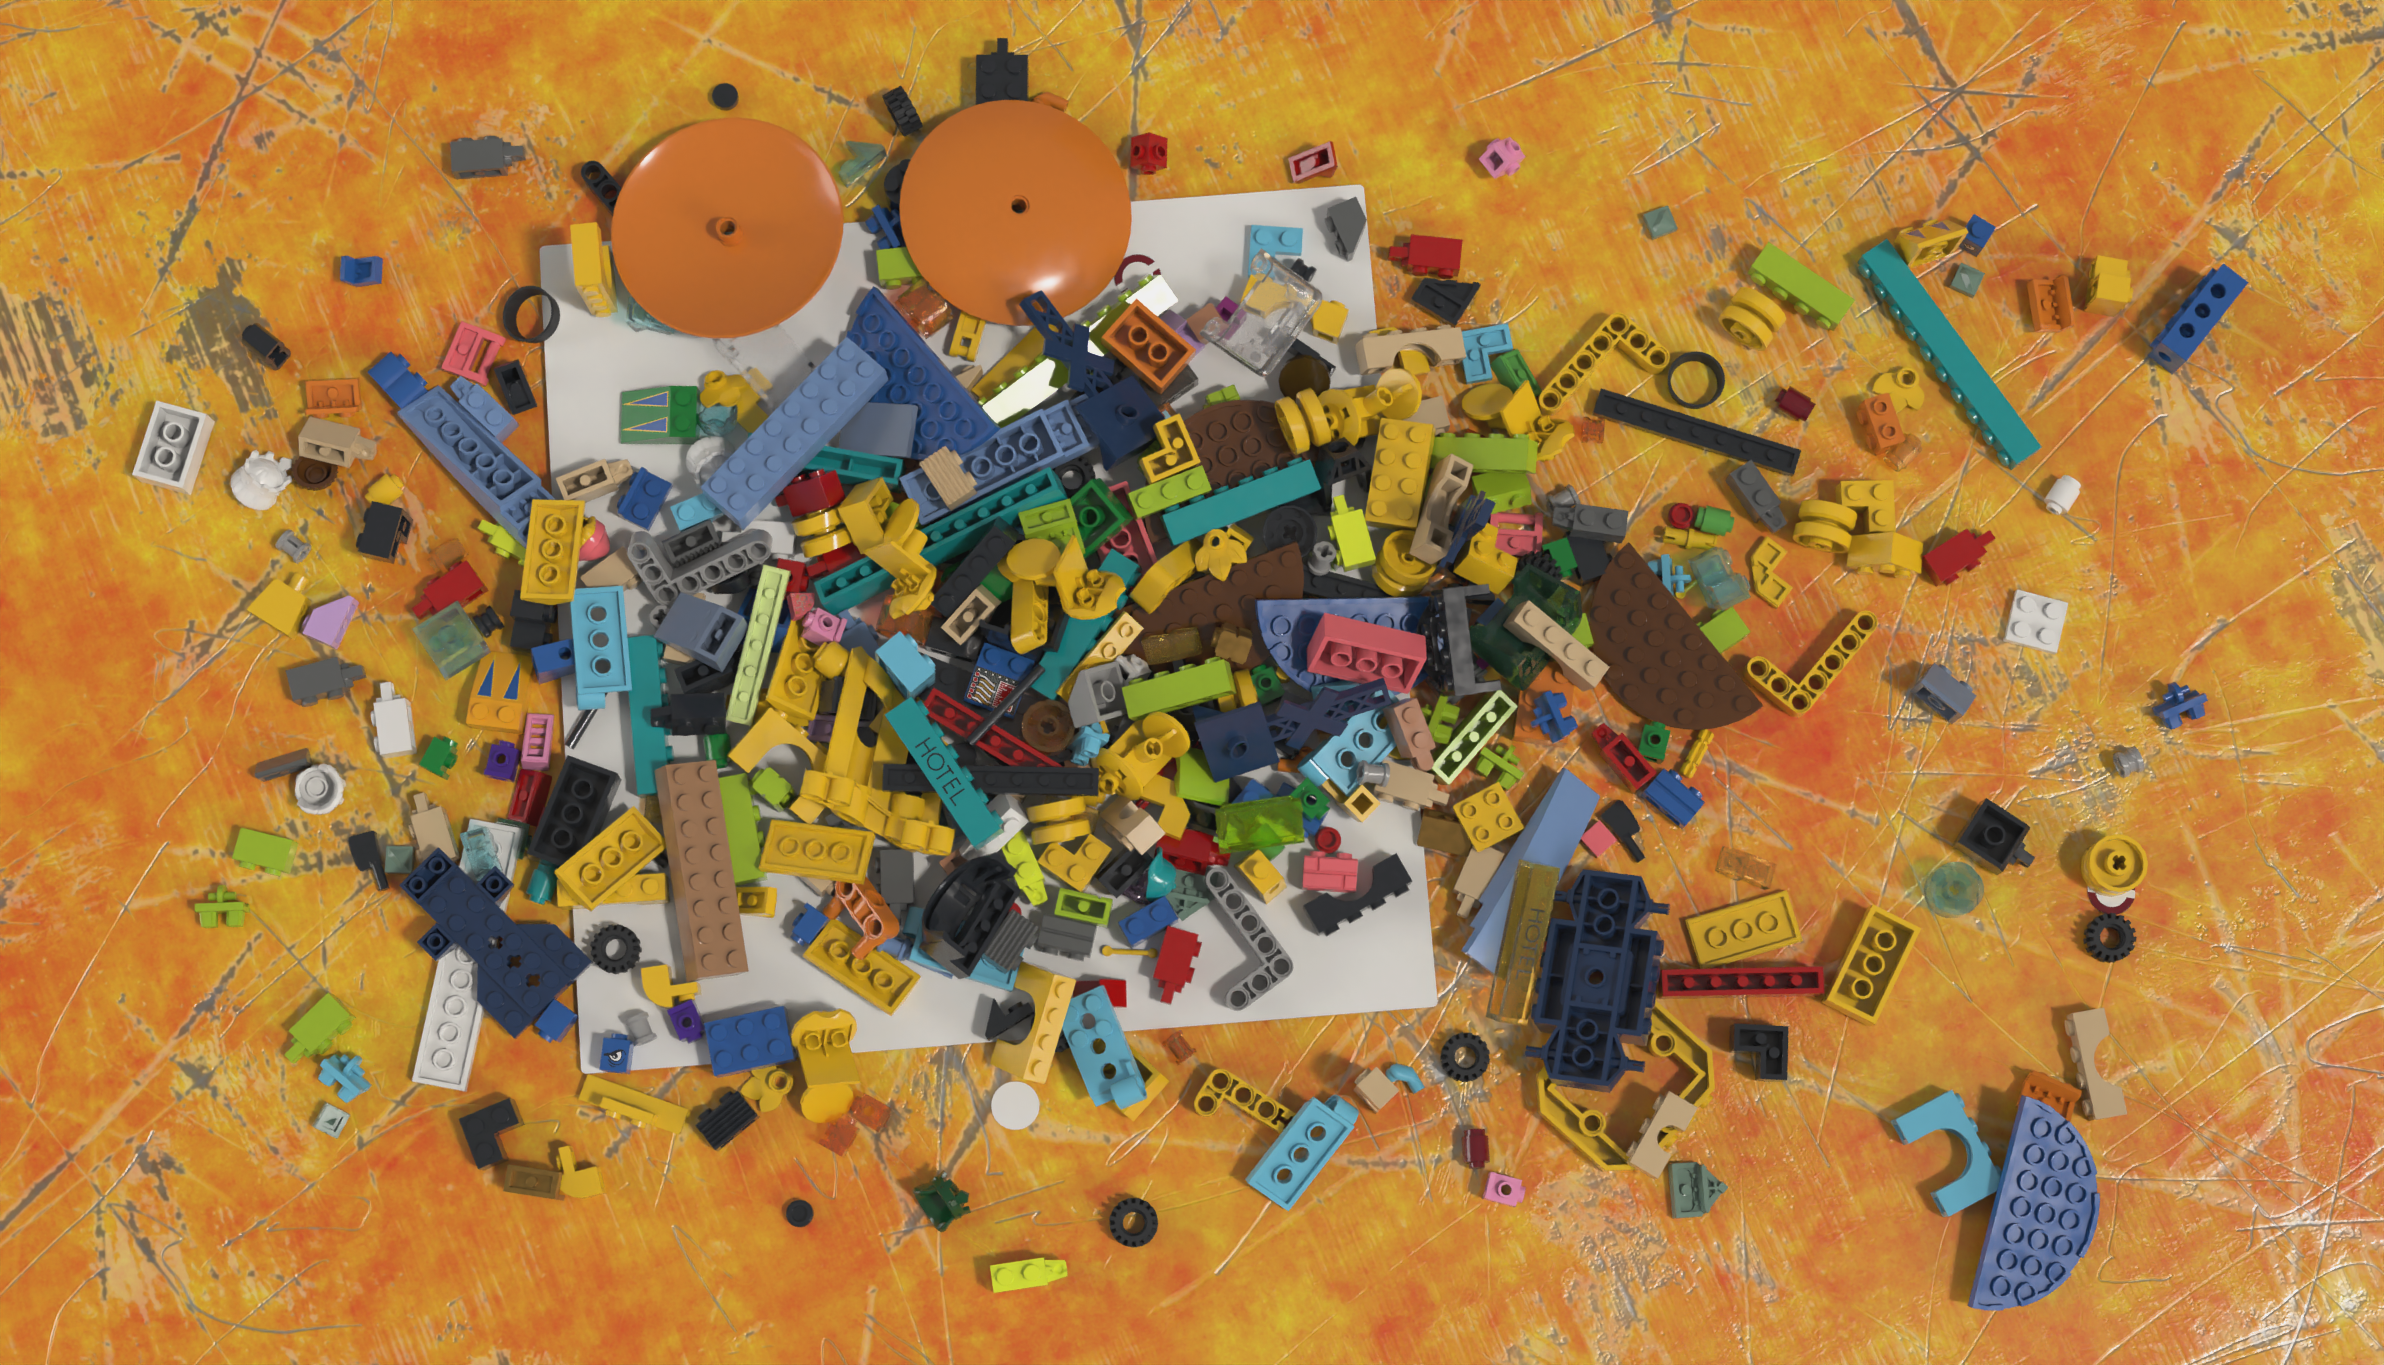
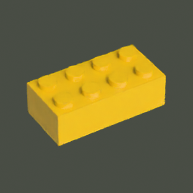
M1381 418L1365 513L1367 526L1416 532L1424 506L1436 430L1433 424Z
M1874 904L1867 907L1821 1003L1869 1027L1875 1025L1922 928Z

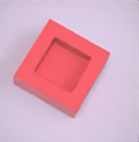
M1599 820L1582 835L1580 841L1597 859L1617 839Z

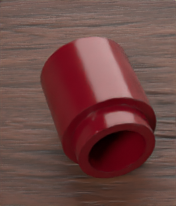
M1791 386L1787 390L1782 388L1775 399V402L1778 403L1776 409L1797 421L1800 419L1804 422L1816 404L1810 401V397Z
M1485 1129L1464 1130V1137L1461 1138L1463 1164H1469V1169L1485 1168V1163L1490 1162L1489 1139L1485 1135Z

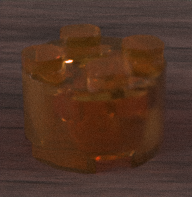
M920 278L898 296L894 304L903 315L906 314L912 319L909 322L912 328L927 339L934 336L955 317L950 314L952 310L941 295L933 290L929 291L927 286L930 283L924 278Z
M886 594L875 632L891 639L901 631L904 636L907 633L910 634L918 646L925 645L936 610L928 607L925 610L914 611L909 615L904 614L899 618L893 619L889 614L893 596Z
M1050 699L1031 705L1023 716L1021 726L1024 743L1045 756H1055L1064 751L1072 741L1075 730L1068 707L1059 701ZM1047 722L1052 723V729L1055 731L1046 734L1043 732L1044 728L1041 725L1044 724L1046 726Z

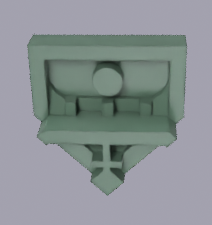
M1176 869V888L1172 889L1165 897L1181 921L1210 903L1214 897L1206 888L1204 883L1205 876ZM1213 873L1210 876V883L1214 887H1216L1219 873Z
M1697 1162L1668 1164L1673 1219L1701 1217L1704 1213H1709L1711 1206L1727 1190L1728 1186L1711 1174L1704 1164L1699 1165Z

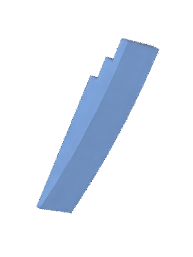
M439 385L399 410L398 416L430 452L526 549L532 499L556 500L541 486V479Z
M1083 394L1071 401L1067 399L1046 410L1040 409L1001 428L979 447L960 455L963 463L959 466L964 473L969 471L977 482V485L974 486L977 494L952 511L947 507L922 467L899 478L908 498H913L919 504L920 512L918 519L923 526L975 504L1048 467L1053 469L1100 447L1099 439L1075 408L1078 404L1089 399L1088 396Z
M1564 767L1478 900L1483 906L1470 924L1475 930L1461 950L1501 980H1503L1527 941V928L1537 923L1528 921V919L1536 920L1538 911H1533L1531 908L1545 909L1551 898L1552 890L1556 889L1600 798L1595 791ZM1539 912L1537 921L1543 912ZM1535 926L1529 928L1527 937H1529Z

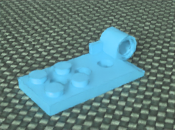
M623 586L575 589L574 601L570 602L578 710L605 709V693L632 691ZM594 608L603 609L606 614L605 619L602 621L593 620L590 615L591 610ZM596 634H603L607 637L608 644L605 647L594 645L593 637ZM599 660H605L610 664V670L604 674L599 673L595 669V663Z
M1382 690L1371 693L1369 697L1374 698L1383 695ZM1388 690L1391 703L1398 702V698ZM1389 705L1347 718L1345 721L1348 722V726L1340 737L1332 734L1327 740H1323L1315 750L1311 751L1300 761L1297 769L1305 778L1308 777L1316 787L1323 784L1329 778L1346 797H1349L1360 785L1357 782L1359 762L1365 760L1368 764L1379 765L1397 746L1388 723L1384 729L1379 728L1376 724L1378 715L1384 714L1382 708ZM1363 732L1368 734L1370 738V743L1366 748H1363L1358 741L1360 734ZM1345 751L1349 752L1352 756V763L1348 767L1341 763V755Z
M910 907L902 934L915 939L909 960L952 974L919 948L923 941L922 916L925 908ZM962 921L956 932L955 937L959 934L960 930L962 929L966 921ZM981 957L970 977L966 979L1012 992L1019 966L1015 971L1010 969L1005 974Z
M1104 985L1072 998L1062 1029L1095 1106H1100L1114 1099L1118 1107L1124 1109L1147 1099L1145 1083ZM1087 1013L1095 1017V1025L1091 1029L1086 1028L1082 1022L1084 1015ZM1097 1038L1104 1040L1106 1044L1105 1051L1101 1054L1096 1053L1093 1049V1042ZM1108 1063L1113 1064L1116 1068V1075L1112 1079L1106 1078L1103 1073V1068Z
M1337 1094L1328 1098L1324 1104L1313 1096L1304 1103L1245 1180L1255 1189L1289 1211L1355 1127L1354 1123L1359 1114L1358 1109ZM1322 1126L1323 1132L1320 1136L1315 1138L1310 1136V1132L1314 1127ZM1300 1147L1306 1148V1154L1302 1158H1294L1296 1149ZM1285 1168L1290 1170L1289 1176L1286 1179H1277V1174L1280 1170Z

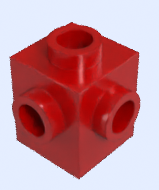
M1150 132L1131 137L1130 167L1140 170L1144 175H1154L1156 171L1167 168L1168 138Z
M778 558L777 568L791 571L789 576L791 581L787 584L784 600H787V596L790 593L807 592L809 576H806L807 566L804 562Z

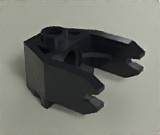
M1345 437L1322 445L1314 466V471L1321 487L1320 490L1316 491V496L1319 504H1323L1325 510L1332 506L1330 485L1356 475L1360 488H1364L1365 493L1369 492L1372 466Z

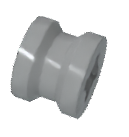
M2135 746L2128 748L2125 753L2117 752L2113 754L2115 768L2122 778L2130 776V773L2134 771L2137 773L2144 771L2145 767L2142 756Z

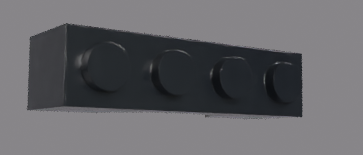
M998 516L983 533L966 558L932 592L934 600L931 602V605L949 619L1016 543L1019 532Z
M1397 853L1373 866L1372 886L1363 897L1354 901H1342L1326 892L1303 905V910L1318 936L1324 933L1327 937L1340 929L1338 925L1347 920L1350 924L1363 917L1361 912L1371 907L1372 911L1386 904L1385 898L1392 894L1397 898L1410 890L1408 886L1412 883V879Z

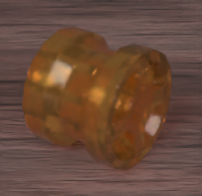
M1583 416L1581 442L1587 443L1589 440L1602 444L1605 419L1599 417L1596 420H1591L1589 417Z

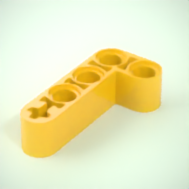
M1197 538L1184 542L1161 558L1146 572L1131 592L1130 597L1148 614H1151L1170 591L1198 572L1195 565V556L1204 545Z
M1007 552L997 563V567L1003 576L1013 582L1011 643L1018 653L1025 654L1044 645L1047 641L1049 586L1036 585L1035 580H1024L1016 577L1008 567Z
M1216 1069L1209 1075L1194 1101L1196 1113L1202 1117H1210L1215 1114L1225 1099L1279 1134L1282 1133L1285 1125L1279 1120L1276 1125L1271 1123L1276 1118L1278 1110L1284 1112L1280 1117L1287 1121L1296 1115L1293 1111L1225 1069ZM1218 1074L1225 1075L1228 1079V1084L1223 1089L1216 1088L1212 1083L1213 1078ZM1239 1089H1247L1250 1092L1251 1099L1247 1103L1237 1101L1235 1094ZM1208 1097L1213 1100L1214 1107L1211 1111L1204 1112L1199 1109L1198 1102L1201 1098ZM1263 1103L1271 1104L1274 1109L1273 1115L1268 1118L1262 1117L1258 1112L1259 1106Z

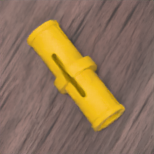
M1665 526L1662 543L1685 546V549L1690 550L1692 547L1713 552L1716 549L1717 535L1695 532L1691 528L1682 530Z

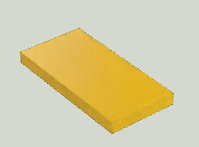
M771 819L759 869L761 872L864 885L875 834L870 831Z
M1787 890L1684 921L1699 969H1712L1803 941Z

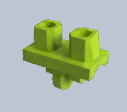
M1440 694L1434 712L1429 704H1426L1421 710L1433 740L1438 743L1448 744L1453 728L1443 725L1441 722L1445 721L1456 724L1460 708L1447 703L1448 696L1444 697L1443 694Z
M1498 745L1495 752L1503 758L1484 747L1478 756L1480 759L1474 770L1485 778L1493 767L1500 771L1502 774L1496 783L1499 782L1506 792L1515 782L1518 783L1524 775L1522 771L1507 762L1510 761L1517 766L1521 760L1512 754L1516 748L1513 745L1508 750Z
M218 885L216 893H208V900H217V903L195 904V912L200 914L201 927L218 928V914H226L227 927H243L245 913H250V905L244 902H228V900H236V892H228L226 885Z

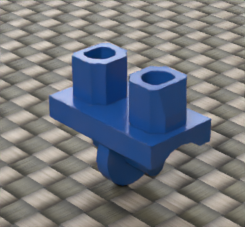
M880 205L872 208L874 214L865 223L874 234L882 229L886 233L885 237L877 241L880 250L906 247L899 211L894 209L890 213L887 207L881 208Z
M2176 682L2168 684L2169 692L2162 695L2165 702L2152 708L2154 715L2161 717L2166 728L2175 729L2183 724L2179 713L2185 710L2188 718L2191 720L2205 716L2203 703L2208 700L2205 693L2199 694L2197 690L2190 691L2187 685L2179 687Z
M1550 690L1534 700L1537 707L1533 710L1536 719L1530 722L1532 728L1540 726L1543 735L1548 733L1552 744L1561 741L1578 727L1572 715L1563 718L1559 710L1567 706L1564 693L1552 694Z

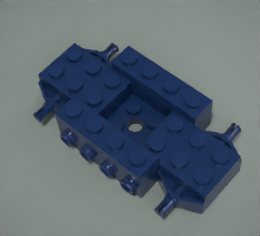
M1583 869L1572 888L1568 889V892L1552 890L1551 901L1569 904L1575 921L1551 918L1550 926L1545 927L1544 941L1547 942L1546 951H1542L1540 956V967L1543 969L1541 978L1538 977L1536 980L1535 992L1538 994L1537 1004L1532 1005L1531 1019L1534 1020L1540 1032L1552 1034L1547 1043L1542 1045V1048L1527 1045L1525 1057L1543 1060L1549 1079L1557 1086L1610 1093L1625 1071L1630 1070L1644 1073L1645 1061L1629 1060L1625 1055L1622 1043L1647 1046L1648 1035H1650L1652 1026L1651 1015L1656 1001L1655 990L1660 976L1659 964L1660 958L1663 955L1664 940L1661 939L1658 931L1640 928L1650 914L1669 915L1670 904L1654 902L1649 896L1642 876ZM1599 971L1603 973L1604 978L1601 983L1594 985L1589 982V977L1593 972Z

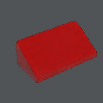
M521 769L507 820L537 827L542 809L546 804L552 776L538 771Z

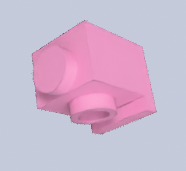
M818 607L813 612L809 611L802 621L804 629L801 637L820 647L824 642L829 644L832 641H836L839 643L847 619H839Z
M1489 1172L1483 1199L1516 1207L1517 1202L1522 1203L1526 1187L1521 1186L1522 1180ZM1503 1185H1508L1511 1188L1509 1195L1502 1194L1501 1187Z

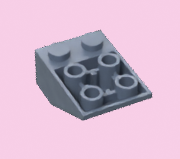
M680 592L655 633L654 638L723 672L746 634L748 624L743 616L721 605Z

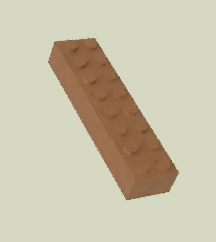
M716 760L665 765L654 772L686 980L691 982L735 976L748 972Z

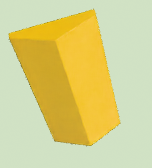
M1049 324V328H1050L1052 331H1054V332H1058V331H1059V330L1057 329V327H1055L1054 325ZM1034 327L971 389L978 398L984 396L987 399L994 394L992 390L1003 381H1006V383L1010 382L1015 378L1013 374L1025 365L1029 368L1036 362L1034 358L1043 352L1045 340L1037 328Z
M532 499L520 594L521 600L546 605L574 601L585 501Z
M803 617L796 621L790 620L766 700L777 710H782L788 716L813 721L820 703L821 683L826 681L827 677L814 666L816 660L813 659V656L820 646L801 637L804 626H802Z
M633 806L555 870L554 873L570 897L589 911H593L666 849L665 838Z
M830 920L802 957L892 1016L905 1002L921 976L884 951L877 952V946L864 960L857 959L852 954L851 949L862 936L839 920Z

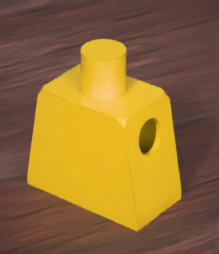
M298 573L294 574L288 585L278 579H274L249 605L247 611L295 640L312 602L301 594L309 580Z
M1253 849L1234 865V868L1266 905L1287 888L1283 876L1259 849Z

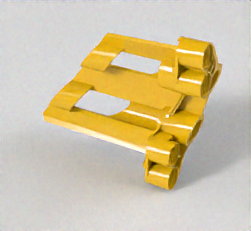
M862 646L851 648L823 773L807 770L806 768L800 796L825 805L842 820L858 827H864L884 837L887 841L901 849L913 853L917 851L928 855L949 856L951 855L956 828L951 829L939 825L942 799L938 793H922L921 798L907 795L905 792L882 791L883 764L907 763L909 750L885 716L886 713L904 702L905 699L897 691L884 669L866 653ZM867 686L874 691L885 706L877 742L874 747L865 746L857 734Z

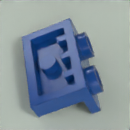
M641 467L639 472L635 471L629 481V486L631 487L628 493L620 497L617 503V513L622 519L649 531L673 485L649 473L646 468Z

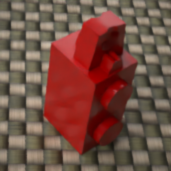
M1411 234L1409 243H1403V247H1389L1388 261L1401 262V267H1406L1407 272H1412L1415 276L1437 274L1439 278L1452 279L1453 276L1458 277L1463 240Z
M824 468L809 473L807 478L805 474L795 476L791 484L783 489L784 493L775 497V501L778 507L788 505L792 516L796 517L829 508L844 501L846 497L836 470L825 472Z
M1965 529L1922 557V567L1936 587L1942 583L1948 586L1959 578L1957 574L1962 570L1966 569L1967 572H1970L1981 564L1979 560L1987 553L1984 547L1996 538L1990 530L1977 537L1975 533L1971 534L1968 529Z
M850 542L842 547L823 553L822 556L817 557L818 562L806 567L810 580L822 576L826 577L867 557V555L861 554L857 546Z
M467 560L463 563L459 561L453 564L448 569L449 572L441 578L437 576L426 584L427 587L423 589L424 594L420 596L422 601L411 608L419 620L429 614L433 616L439 614L446 620L489 591Z
M1603 723L1591 733L1601 750L1599 755L1632 794L1657 774L1623 732L1617 735Z
M1185 829L1180 841L1163 835L1157 841L1154 858L1157 856V847L1160 846L1163 858L1169 861L1175 869L1205 876L1207 866L1220 865L1228 867L1231 849L1214 842V836Z
M1167 926L1153 975V980L1159 981L1158 987L1164 989L1161 1003L1171 1005L1174 993H1181L1186 982L1191 984L1195 968L1190 967L1192 958H1198L1202 942L1198 941L1199 934Z

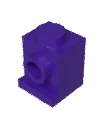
M499 741V745L492 744L484 775L491 779L514 783L521 751L515 749L514 743ZM505 755L506 761L502 764H499V756Z
M691 999L667 1010L680 1041L684 1042L687 1040L688 1044L703 1038L702 1033L705 1032L704 1021L695 1001ZM685 1018H691L692 1024L690 1027L685 1028L683 1026Z

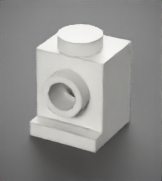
M1134 654L1126 657L1119 655L1115 660L1119 663L1121 674H1125L1128 677L1127 680L1123 678L1125 686H1129V681L1138 678H1144V681H1146L1152 672L1147 662Z

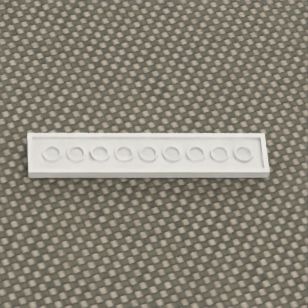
M470 819L459 867L476 883L494 866L513 882L524 829ZM510 892L500 906L505 913ZM494 938L492 940V949L498 948L500 939ZM458 946L438 961L412 1082L467 1092L485 1008L477 1001L478 963L461 946Z

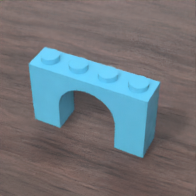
M1953 1090L1946 1091L1891 1121L1903 1145L1909 1144L1934 1130L1949 1131L1963 1142L1967 1152V1163L1963 1173L1954 1181L1930 1193L1943 1217H1949L1996 1192L2002 1173L1998 1165H1993L1989 1157L1992 1154L1988 1145L1984 1141L1981 1142L1977 1136L1978 1127L1971 1117L1968 1118L1963 1110L1965 1104L1958 1093L1954 1094Z

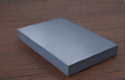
M867 402L841 429L838 448L886 457L911 459L918 407L907 404Z

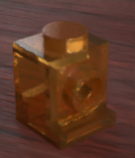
M865 1093L862 1098L857 1096L850 1107V1110L853 1111L852 1118L880 1134L894 1111ZM869 1106L874 1108V1114L870 1117L864 1113L865 1109Z
M845 1114L841 1118L839 1117L837 1122L833 1120L825 1132V1135L828 1136L827 1140L820 1139L819 1144L844 1158L860 1131L859 1128L855 1127L857 1121Z

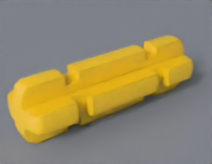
M1707 729L1700 730L1697 736L1698 740H1695L1685 759L1686 763L1684 762L1679 770L1681 775L1686 778L1693 777L1697 770L1695 767L1700 764L1708 748L1707 744L1709 745L1714 737L1711 731Z

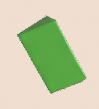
M1518 349L1500 355L1490 364L1499 382L1507 386L1513 394L1525 380H1529L1535 398L1540 396L1542 390Z

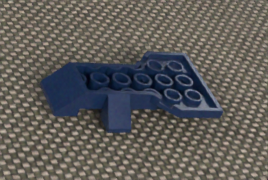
M438 847L399 885L437 922L417 943L435 961L461 946L478 963L477 1001L515 1039L547 1009L554 999H557L593 964L585 953L557 925L516 924L500 908L514 887V884L496 866L476 883ZM502 937L503 941H501L500 943L503 944V946L500 949L496 947L492 949V940L494 938L500 939ZM513 956L516 958L521 956L522 959L519 962L522 964L519 968L515 966L510 967L512 963L510 960ZM530 976H540L538 987L534 985L529 987L528 983L531 982L529 981Z

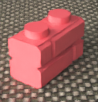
M1310 851L1309 856L1304 855L1302 890L1356 892L1358 859H1352V854L1336 853V857H1325V852Z

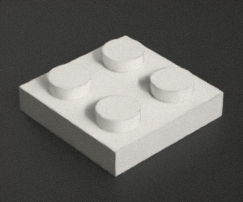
M2016 590L2003 641L2055 655L2058 650L2068 603Z

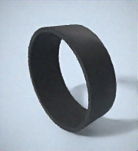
M525 286L516 290L508 298L503 310V324L506 331L512 338L522 342L540 343L547 340L554 334L560 321V309L556 300L545 290L537 286ZM532 296H547L551 304L550 321L541 334L534 338L526 339L521 335L517 327L516 318L518 310L522 303Z
M1697 351L1685 353L1679 356L1669 369V392L1672 398L1683 407L1689 409L1706 407L1717 400L1724 389V371L1720 363L1709 354ZM1697 361L1711 368L1717 379V390L1709 402L1699 405L1689 404L1681 400L1674 393L1671 386V377L1678 366L1686 362Z

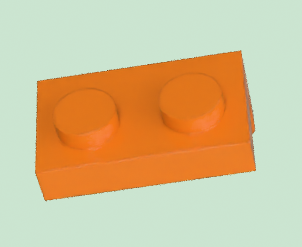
M2060 276L2054 280L2032 279L2026 282L2034 332L2059 333L2075 326V315L2068 276Z
M360 378L305 381L308 406L305 409V415L313 414V417L321 419L328 418L329 414L339 413V417L344 418L353 417L356 412L362 409Z
M1889 393L1863 400L1858 407L1857 416L1860 424L1865 425L1867 431L1866 442L1869 449H1873L1875 456L1885 453L1890 446L1903 443L1905 437Z
M2032 1070L2022 1083L2015 1108L2018 1109L2021 1095L2051 1106L2070 1122L2075 1103L2081 1097L2082 1091L2068 1083L2053 1079L2043 1072Z

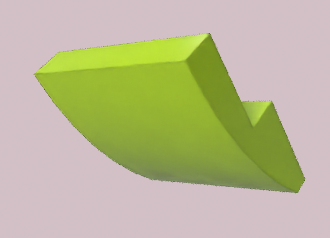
M1070 498L1018 513L1025 540L1035 538L1051 541L1059 548L1062 555L1071 536L1074 535L1077 538L1082 554H1085V548Z
M1190 747L1183 756L1176 758L1178 771L1174 777L1177 797L1224 807L1227 806L1229 778L1215 783L1204 750Z

